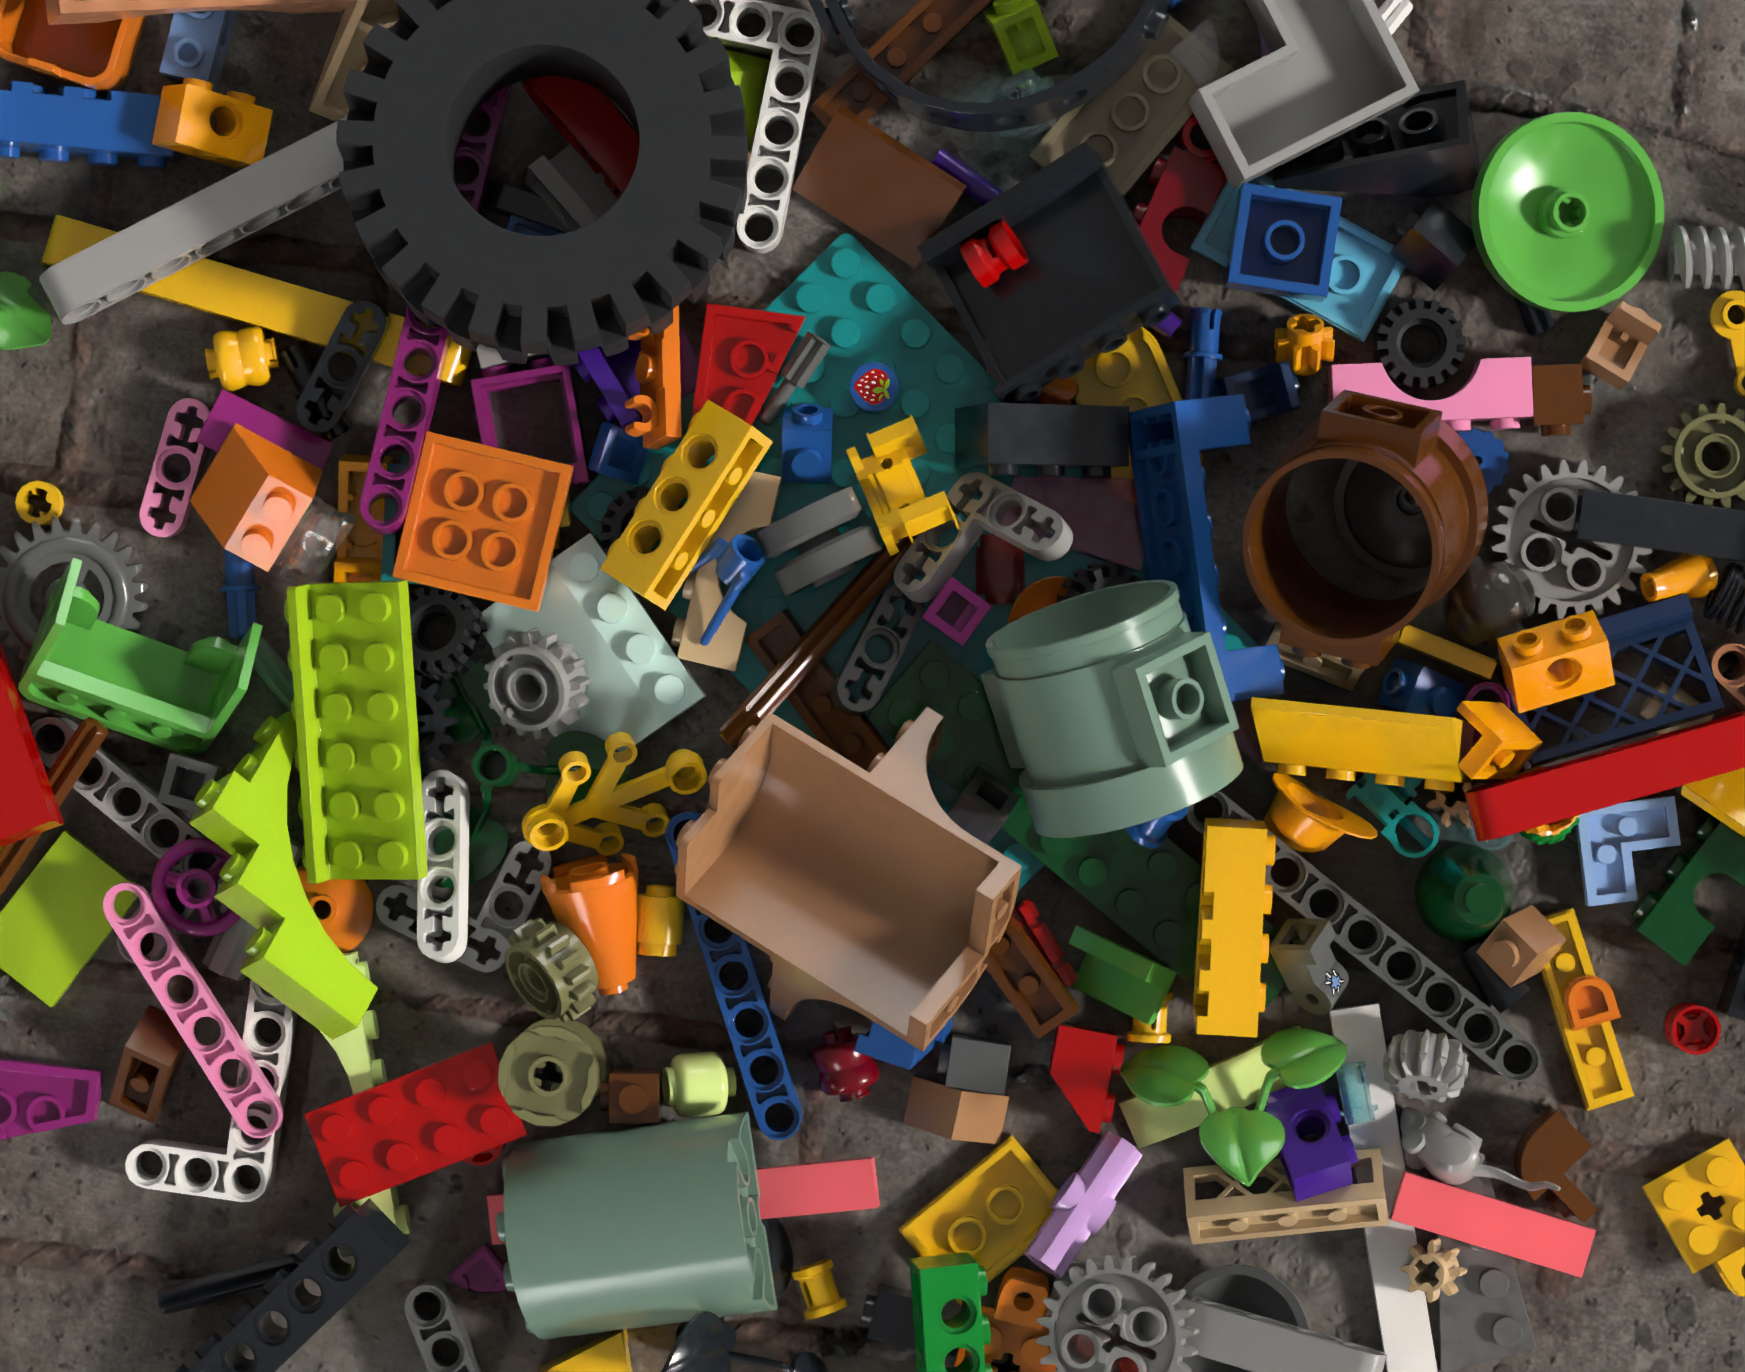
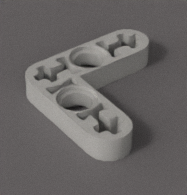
M971 472L962 476L946 495L960 527L956 539L948 546H937L938 538L945 530L957 528L954 520L918 534L914 543L911 544L894 570V581L896 586L911 601L917 603L927 602L942 590L984 530L1044 561H1054L1064 556L1073 543V532L1071 527L1056 511L984 473ZM974 494L982 495L978 501L976 499L970 500ZM1012 507H1022V514L1014 524L1010 526L1001 525V519L1007 510ZM958 513H961L965 518L968 516L967 520L963 522L962 519L959 516H957ZM1035 525L1047 533L1052 534L1055 532L1051 539L1045 537L1040 539L1033 531ZM930 553L938 559L936 562L931 557L927 558ZM916 574L925 575L921 581L913 580Z
M523 840L512 848L478 918L468 914V924L476 928L469 937L480 942L486 941L489 936L497 940L495 948L501 952L500 957H491L484 963L479 960L481 951L467 944L464 954L457 961L481 972H492L505 964V952L511 946L507 939L513 935V930L527 922L542 891L540 876L545 873L549 877L554 864L552 851L539 850L538 859L544 863L542 870L533 869L529 873L525 883L535 885L532 894H530L521 885L506 882L505 879L508 873H511L515 878L519 877L524 865L518 859L519 853H529L535 847L526 840ZM406 884L391 885L384 889L377 898V915L381 922L389 928L417 941V931L411 928L417 919L408 914H402L398 919H394L390 916L393 908L386 903L389 897L395 899L401 893H404L408 896L406 905L417 911L418 889ZM505 891L515 892L523 901L522 913L515 919H505L496 911V899ZM433 897L436 903H444L443 901ZM434 938L433 944L442 949L444 942Z

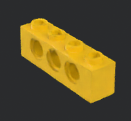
M707 400L701 411L696 413L691 419L687 433L675 452L664 461L660 475L647 496L643 497L636 505L634 516L624 532L610 546L607 558L600 570L666 611L773 441L749 423ZM715 454L713 461L705 467L707 460ZM688 496L685 505L678 510L680 502ZM661 538L659 546L651 552L654 543Z

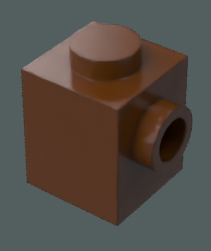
M1582 364L1532 366L1533 417L1527 419V428H1541V437L1571 435V426L1584 424V415H1590L1592 408L1590 385H1583Z
M613 1068L611 1070L609 1081L600 1082V1110L609 1111V1123L660 1122L662 1119V1068Z

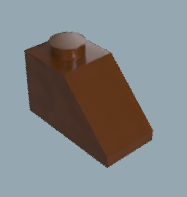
M152 1005L148 1006L124 1047L109 1104L153 1124L160 1113L188 1049L184 1039L165 1011Z

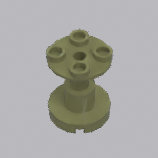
M558 1017L556 1019L546 1018L532 1023L507 1046L499 1063L498 1086L510 1109L518 1118L536 1126H559L578 1117L591 1104L593 1098L598 1095L600 1082L606 1078L607 1057L601 1038L596 1033H593L587 1025L576 1020L571 1021L568 1019L566 1022H561ZM549 1062L556 1063V1071L562 1074H553L549 1070Z

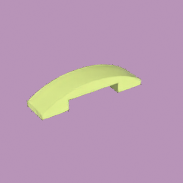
M1267 1039L1254 1044L1252 1048L1209 1066V1074L1201 1083L1208 1088L1217 1112H1224L1230 1107H1246L1257 1102L1265 1075L1271 1070L1261 1059V1048ZM1279 1077L1273 1082L1270 1093L1288 1086ZM1195 1091L1190 1100L1173 1107H1156L1143 1102L1136 1096L1118 1102L1138 1149L1196 1128L1209 1116L1201 1096Z

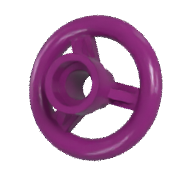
M191 838L171 847L159 860L152 878V897L161 917L175 930L196 937L219 934L232 927L241 918L230 908L217 918L213 902L218 890L217 882L221 879L219 877L221 869L232 855L209 838ZM192 853H210L219 857L207 870L195 868L183 874L171 871L180 859ZM197 878L204 880L207 884V893L203 897L195 895L192 891V883ZM166 886L176 888L177 897L183 905L188 908L198 909L202 922L188 920L177 913L168 899Z

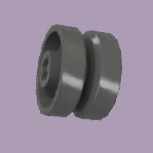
M852 487L845 488L820 499L754 534L758 543L763 547L766 557L777 558L795 549L799 556L779 566L774 574L785 597L812 585L815 588L824 585L856 569L855 564L882 550L872 528L869 526H860L842 535L838 528L858 518L863 510Z

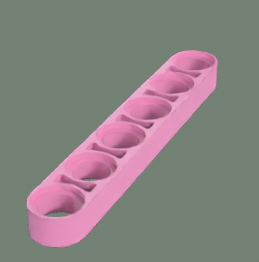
M124 882L113 886L106 893L103 900V911L107 920L239 1128L246 1135L253 1138H264L273 1134L281 1127L284 1120V1107L281 1100L170 925L164 921L157 911L149 892L142 885L135 882ZM121 891L134 892L141 902L139 913L132 919L122 918L115 911L114 900ZM150 932L162 935L167 943V952L159 961L147 959L141 951V941ZM174 975H184L192 981L194 993L188 1002L178 1003L169 996L167 985ZM201 1017L215 1019L221 1028V1035L218 1041L212 1045L200 1043L195 1037L194 1026ZM237 1059L246 1066L247 1079L241 1086L232 1087L222 1080L220 1075L221 1067L226 1060ZM255 1101L268 1103L274 1111V1120L265 1129L254 1127L247 1118V1110Z

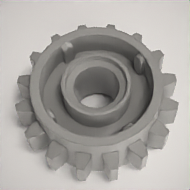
M534 628L524 634L518 632L506 638L505 643L492 650L497 659L485 664L484 669L489 672L488 682L483 684L485 690H488L491 701L488 704L490 709H495L501 717L500 722L503 725L508 723L515 727L517 734L520 736L533 731L535 739H541L550 734V732L553 736L568 729V725L582 717L578 709L589 703L590 698L585 695L586 685L590 684L591 680L585 675L583 665L586 662L584 658L579 659L573 651L574 645L571 642L565 644L558 640L557 633L554 631L541 637L539 629ZM532 676L536 677L540 682L541 691L535 687Z

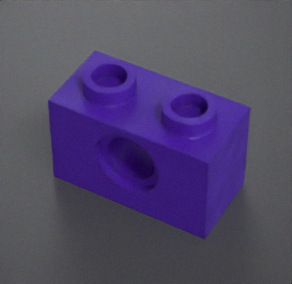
M1320 1084L1303 1089L1286 1087L1269 1093L1264 1112L1273 1115L1284 1126L1285 1142L1278 1156L1296 1202L1353 1184L1351 1165L1358 1163V1159L1349 1134L1340 1136L1336 1123L1341 1121V1115L1333 1093L1324 1095ZM1310 1134H1316L1322 1137L1321 1139L1315 1142H1306L1301 1140L1303 1137Z

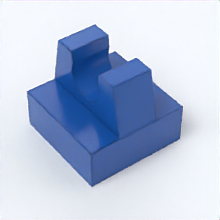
M602 422L587 469L637 485L649 451L648 448H643V435L639 437L630 436L625 433L624 428Z

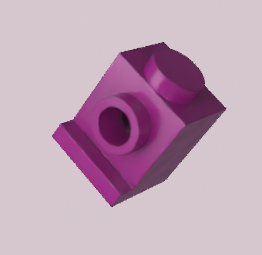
M950 577L924 613L922 619L963 646L992 605L956 579Z

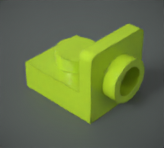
M995 0L993 7L983 12L986 21L993 29L1006 64L1013 76L1021 71L1026 72L1059 56L1039 5L1035 0Z

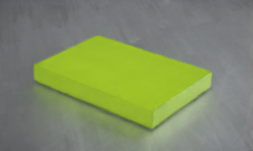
M68 830L63 831L0 912V968L49 1007H54L114 931L103 911V900L106 893L115 885L133 881ZM121 891L114 900L116 913L124 918L139 897L134 892Z

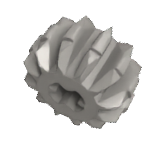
M1410 1029L1406 1031L1405 1035L1398 1034L1392 1037L1391 1044L1388 1045L1387 1054L1384 1055V1080L1390 1084V1090L1395 1093H1404L1407 1099L1417 1098L1421 1099L1424 1103L1427 1100H1435L1440 1103L1445 1102L1446 1098L1458 1097L1461 1088L1464 1087V1081L1468 1076L1469 1062L1467 1061L1468 1052L1462 1048V1042L1457 1039H1447V1034L1444 1032L1435 1034L1431 1033L1428 1029L1425 1032H1416Z

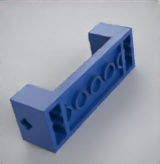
M1244 394L1174 401L1129 412V447L1147 580H1169L1174 582L1180 594L1179 603L1181 609L1186 613L1191 632L1210 631L1231 701L1285 694L1283 686L1285 668L1279 656L1278 644L1226 650L1224 639L1226 636V622L1220 610L1218 595L1220 576L1213 558L1211 543L1213 525L1207 513L1204 492L1206 473L1200 462V455L1251 444L1249 435L1251 418L1245 406Z

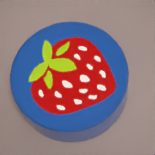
M866 363L860 366L852 375L850 380L851 397L855 404L864 411L871 413L885 411L895 403L898 397V378L895 372L883 363Z

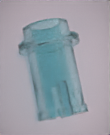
M1365 1061L1341 1065L1336 1071L1343 1106L1340 1115L1345 1117L1346 1125L1374 1121V1110H1378V1104L1372 1105Z

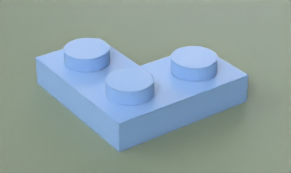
M1675 796L1626 801L1579 816L1580 822L1575 827L1585 906L1638 901L1632 851L1681 845Z

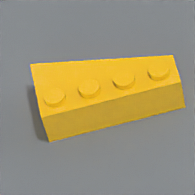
M1205 818L1192 1009L1196 1034L1257 1038L1258 1014L1265 1011L1266 983L1260 982L1261 963L1267 964L1269 956V934L1262 933L1263 914L1271 915L1273 893L1272 885L1265 884L1266 865H1274L1276 836L1267 835L1268 829L1265 821Z

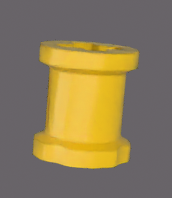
M1168 992L1152 1025L1133 1018L1132 1030L1127 1032V1041L1143 1043L1171 1042V1034L1167 1033L1166 1030L1168 1002L1173 1000V992Z
M831 1258L816 1261L791 1271L793 1280H798L807 1306V1309L803 1312L806 1320L822 1317L848 1306L846 1298L839 1296L831 1272L833 1267Z

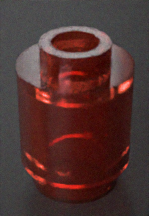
M981 534L980 547H975L976 594L986 595V602L989 604H1013L1015 602V594H1020L1025 589V551L994 534Z

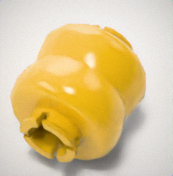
M259 326L245 327L238 332H217L213 336L214 348L205 349L210 379L214 380V378L219 377L223 389L227 391H235L247 385L264 386L269 384L272 379L271 368H280L275 338L265 339L264 332Z

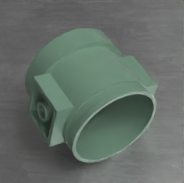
M1169 580L1137 581L1081 594L1029 613L1002 627L987 639L985 646L989 657L993 659L995 668L980 676L1010 768H1025L1019 777V785L1033 828L1039 835L1051 838L1082 837L1148 822L1209 797L1227 786L1241 773L1243 762L1233 731L1239 729V724L1210 631L1191 632L1186 613L1181 609L1179 603L1180 594L1174 582Z

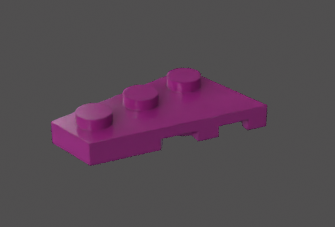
M0 1058V1140L97 1120L104 1070Z

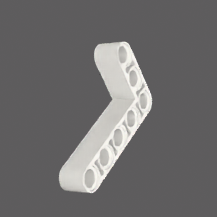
M689 0L695 7L700 4H708L717 10L715 21L711 25L703 27L705 34L710 40L718 37L723 46L771 56L747 171L746 205L744 213H739L737 219V233L741 243L747 250L754 253H767L779 244L784 230L822 48V29L817 18L812 13L802 9L759 0ZM749 14L761 16L766 22L763 32L755 37L742 35L738 31V24L744 16ZM797 24L809 26L814 32L812 41L804 47L792 46L786 39L787 32L792 26ZM787 72L799 74L804 80L802 90L793 96L783 95L776 88L778 78ZM778 120L790 123L794 129L792 138L782 145L774 144L766 137L768 126ZM765 169L778 170L784 177L782 187L773 193L760 191L756 186L758 174ZM756 217H765L773 223L772 235L762 242H755L746 235L747 224Z
M251 980L242 1040L258 1066L267 1068L272 1072L275 1083L273 1089L285 1108L298 1014ZM263 1018H271L279 1023L281 1037L277 1043H267L260 1037L258 1026ZM239 1061L236 1087L241 1086L247 1079V1068L242 1061ZM255 1101L249 1106L247 1117H260L269 1127L274 1120V1111L268 1103ZM232 1117L227 1148L165 1139H150L135 1147L128 1154L125 1162V1171L130 1181L136 1186L146 1189L237 1202H251L267 1192L273 1184L282 1125L263 1141H256L246 1135ZM144 1151H152L160 1156L163 1164L160 1175L153 1176L143 1170L141 1156ZM193 1158H201L209 1163L212 1171L209 1182L201 1183L191 1176L189 1165ZM250 1165L258 1170L261 1182L257 1189H247L240 1184L238 1180L240 1166Z

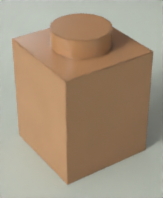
M1531 905L1502 919L1476 953L1511 988L1540 973L1567 939Z

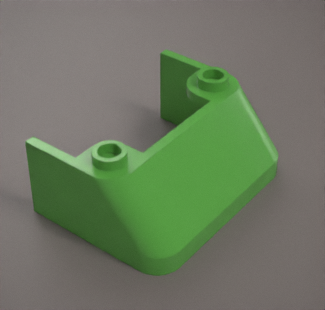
M73 557L47 604L18 685L20 693L34 703L83 720L88 717L94 718L106 726V728L178 753L195 755L205 752L248 689L263 625L253 622L238 646L231 644L224 638L211 636L196 641L187 652L97 620L100 610L99 602L88 590L76 586L82 560Z

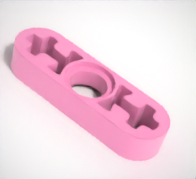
M185 398L177 401L170 408L139 513L143 528L149 534L156 537L171 538L178 535L185 528L192 507L190 498L198 486L208 447L196 442L201 430L200 428H193L188 440L189 443L198 444L196 453L188 448L176 445L170 446L173 436L183 441L186 426L179 423L181 413L190 414L192 407L198 408L197 417L205 422L211 408L206 403L197 399ZM182 454L189 460L191 471L184 481L174 483L166 477L164 465L170 456ZM159 483L171 490L185 491L182 500L172 496L169 511L176 514V520L174 523H165L162 530L157 528L158 520L151 517L153 508H162L167 496L164 493H157Z

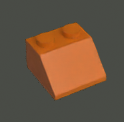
M235 423L192 494L190 503L224 549L269 572L313 500L323 470Z

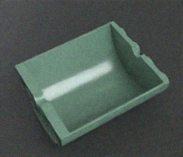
M748 1112L520 1142L515 1145L510 1156L503 1158L502 1171L505 1181L504 1212L497 1213L496 1228L500 1241L506 1242L508 1262H505L503 1270L505 1286L508 1292L515 1291L529 1334H535L538 1338L546 1340L688 1322L701 1312H712L720 1318L775 1311L778 1309L766 1228L762 1223L759 1210V1198L761 1195Z

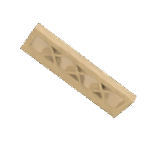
M1381 1149L1355 1150L1358 1163L1351 1165V1168L1372 1166L1374 1182L1351 1184L1298 1202L1294 1198L1279 1158L1271 1160L1257 1175V1177L1265 1176L1275 1183L1266 1193L1252 1194L1243 1188L1244 1184L1229 1175L1219 1165L1183 1168L1186 1219L1192 1245L1389 1225ZM1216 1181L1226 1188L1217 1198L1196 1200L1195 1183Z

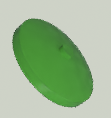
M1581 112L1554 113L1537 117L1514 128L1488 154L1479 171L1473 190L1471 202L1472 230L1476 246L1485 266L1494 279L1512 296L1532 307L1545 311L1562 313L1588 311L1607 305L1622 297L1640 281L1650 267L1659 248L1663 232V193L1657 172L1650 158L1639 143L1625 130L1604 118Z

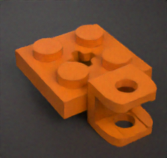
M1015 1265L1010 1266L1001 1279L994 1309L981 1305L982 1315H987L991 1330V1342L989 1345H984L985 1363H990L991 1365L993 1359L1001 1360L1004 1353H1010L1013 1355V1363L1019 1365L1017 1371L1010 1372L1056 1371L1055 1364L1045 1365L1040 1362L1044 1356L1051 1353L1050 1346L1036 1343V1339L1049 1335V1328L1037 1323V1318L1046 1316L1048 1307L1043 1303L1044 1298L1049 1297V1279L1045 1273ZM1021 1292L1029 1293L1030 1296L1021 1297L1018 1294ZM958 1348L953 1367L958 1366L965 1357L964 1348ZM991 1365L992 1371L998 1372V1368Z

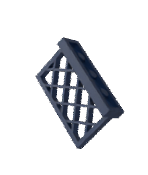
M1687 593L1598 619L1608 639L1611 662L1617 653L1627 650L1646 658L1636 679L1613 669L1614 680L1630 688L1619 709L1593 697L1596 691L1573 697L1581 701L1582 704L1572 723L1547 712L1548 705L1526 711L1534 715L1529 725L1526 713H1518L1505 685L1499 649H1495L1494 659L1497 663L1495 671L1499 682L1503 684L1510 698L1512 712L1533 733L1541 719L1566 731L1559 746L1542 751L1536 750L1529 759L1531 768L1724 711L1723 701L1692 619L1693 609ZM1685 634L1690 653L1683 665L1657 653L1665 639ZM1654 643L1651 650L1644 647V645ZM1693 660L1696 664L1698 672L1689 669ZM1652 662L1678 674L1667 695L1641 683ZM1685 677L1704 686L1709 702L1691 707L1673 697ZM1636 691L1662 703L1655 718L1642 721L1626 713ZM1589 705L1614 717L1607 732L1594 735L1578 727ZM1668 707L1676 710L1675 712L1665 714ZM1620 721L1628 724L1627 726L1617 728ZM1572 735L1581 738L1569 743Z

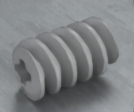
M1675 226L1670 233L1667 245L1666 268L1668 285H1671L1676 274L1680 275L1683 288L1689 289L1694 275H1700L1703 288L1709 289L1714 275H1719L1723 289L1729 290L1734 276H1739L1743 290H1745V229L1743 227L1733 228L1728 238L1726 230L1722 226H1717L1713 228L1708 238L1705 228L1703 226H1696L1688 238L1686 229L1683 226Z

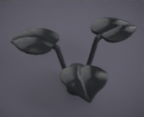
M777 1218L761 1219L766 1228L775 1295L780 1296L785 1292L792 1276L793 1252L791 1243L784 1227ZM712 1312L698 1313L690 1321L679 1324L676 1331V1342L661 1371L730 1372L731 1360L775 1369L780 1372H828L823 1361L815 1353L809 1351L797 1353L792 1360L791 1366L783 1361L731 1351L736 1342L735 1330L729 1322L724 1321V1317L719 1318Z

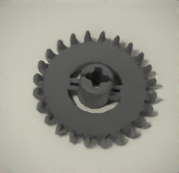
M53 516L50 532L47 533L36 521L32 522L33 539L31 540L17 531L14 532V539L19 548L17 551L0 546V554L7 562L6 565H0V631H8L0 642L3 648L19 645L15 654L16 662H22L27 659L40 626V622L31 611L29 602L33 582L39 573L49 566L71 562L73 557L82 560L76 586L88 590L84 582L88 569L96 575L101 583L103 600L97 620L123 629L139 630L143 627L142 622L132 615L133 612H141L148 608L147 602L134 597V595L144 592L148 588V584L145 581L132 580L142 570L143 565L140 562L125 564V561L132 553V547L125 545L114 550L118 538L116 531H111L103 539H99L100 525L98 521H93L88 530L82 532L79 517L73 516L68 530H63L58 517ZM65 570L56 571L45 580L42 595L46 607Z

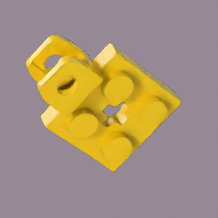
M1728 1138L1641 1188L1691 1274L1713 1264L1726 1287L1733 1294L1745 1297V1279L1741 1273L1742 1267L1745 1264V1165ZM1705 1192H1708L1712 1198L1720 1196L1724 1202L1719 1208L1721 1216L1716 1220L1710 1215L1701 1217L1697 1211V1208L1703 1204L1700 1196Z

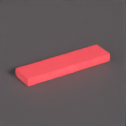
M1405 1170L1403 1171L1389 1217L1393 1221L1580 1278L1583 1276L1596 1230L1592 1227L1454 1185L1445 1184L1441 1181Z

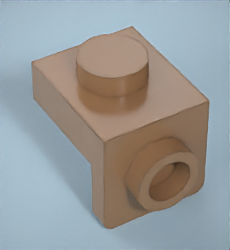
M1619 301L1598 328L1580 362L1582 368L1621 391L1631 379L1646 348L1658 335L1662 325L1649 317L1642 309L1631 306L1624 301Z

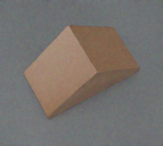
M913 1075L903 1124L951 1140L1000 1144L1009 1095L946 1087L944 1081Z

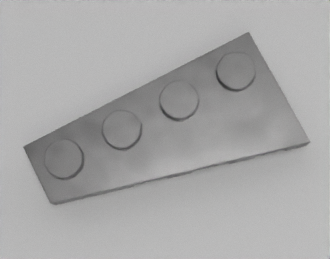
M1485 1158L1481 1165H1487ZM1473 1177L1465 1183L1454 1185L1496 1198L1490 1177ZM1437 1234V1238H1440L1442 1243L1441 1248L1449 1251L1457 1247L1460 1249L1456 1256L1459 1267L1467 1269L1466 1274L1456 1277L1453 1281L1459 1290L1456 1294L1448 1296L1440 1288L1439 1308H1437L1440 1353H1438L1439 1372H1450L1537 1348L1512 1256Z

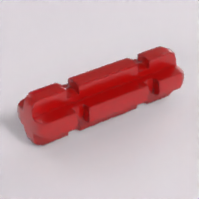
M1028 899L1015 905L1012 915L1067 988L1077 980V974L1069 961L1064 963L1061 959L1064 953L1046 923H1039L1037 917L1040 916V913L1034 903Z

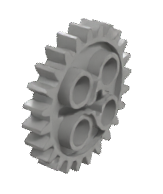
M1566 460L1557 462L1556 475H1552L1545 464L1538 466V482L1527 474L1522 475L1520 481L1525 491L1521 493L1512 488L1507 489L1505 493L1513 505L1511 507L1497 506L1495 508V511L1505 518L1504 524L1490 526L1489 531L1502 536V543L1489 547V551L1503 553L1505 560L1498 563L1494 567V571L1509 570L1512 576L1503 587L1505 590L1517 586L1523 589L1517 601L1519 604H1524L1533 597L1536 598L1535 613L1538 615L1543 614L1549 605H1553L1554 618L1557 620L1563 619L1568 607H1571L1573 615L1584 613L1585 605H1589L1596 616L1604 614L1602 599H1606L1614 606H1619L1621 599L1617 589L1620 587L1629 592L1635 591L1636 587L1628 576L1630 573L1644 574L1647 571L1641 564L1636 562L1637 556L1652 554L1650 549L1578 540L1610 552L1611 558L1606 561L1583 548H1572L1566 552L1564 550L1566 547L1564 540L1530 527L1531 520H1537L1561 533L1571 531L1574 528L1578 489L1621 494L1619 489L1624 478L1618 476L1607 483L1604 481L1606 466H1599L1592 475H1588L1586 460L1578 461L1574 473H1570ZM1636 490L1625 493L1626 495H1638ZM1553 494L1562 495L1569 503V513L1561 522L1550 518L1546 511L1547 500ZM1534 539L1542 540L1549 548V559L1542 567L1531 564L1526 556L1527 546ZM1579 559L1588 560L1595 570L1593 581L1586 587L1578 585L1572 578V567Z
M1116 1254L1106 1255L1104 1269L1096 1257L1087 1259V1274L1078 1266L1068 1269L1072 1284L1063 1279L1057 1280L1053 1284L1061 1297L1050 1296L1043 1300V1303L1053 1313L1052 1315L1037 1318V1323L1049 1328V1335L1036 1339V1343L1050 1346L1051 1353L1044 1356L1040 1362L1045 1365L1055 1364L1057 1367L1055 1372H1120V1362L1124 1357H1127L1136 1363L1139 1372H1192L1193 1370L1182 1360L1183 1357H1191L1198 1354L1196 1348L1186 1344V1338L1198 1334L1199 1329L1185 1326L1184 1319L1191 1316L1195 1309L1188 1307L1180 1309L1178 1302L1185 1295V1289L1170 1293L1167 1287L1173 1275L1168 1273L1155 1279L1153 1276L1156 1263L1154 1262L1146 1263L1139 1271L1137 1270L1136 1255L1127 1256L1122 1267H1120ZM1101 1289L1108 1290L1115 1299V1309L1111 1315L1104 1314L1097 1306L1096 1298ZM1144 1312L1152 1313L1159 1321L1160 1329L1156 1338L1148 1337L1141 1329L1140 1320ZM1080 1313L1085 1314L1088 1319L1103 1329L1109 1330L1120 1326V1336L1123 1339L1154 1350L1157 1355L1156 1358L1151 1359L1144 1351L1131 1343L1115 1346V1336L1112 1333L1082 1323L1079 1320ZM1080 1334L1087 1335L1094 1344L1095 1351L1091 1360L1082 1358L1076 1350V1341Z

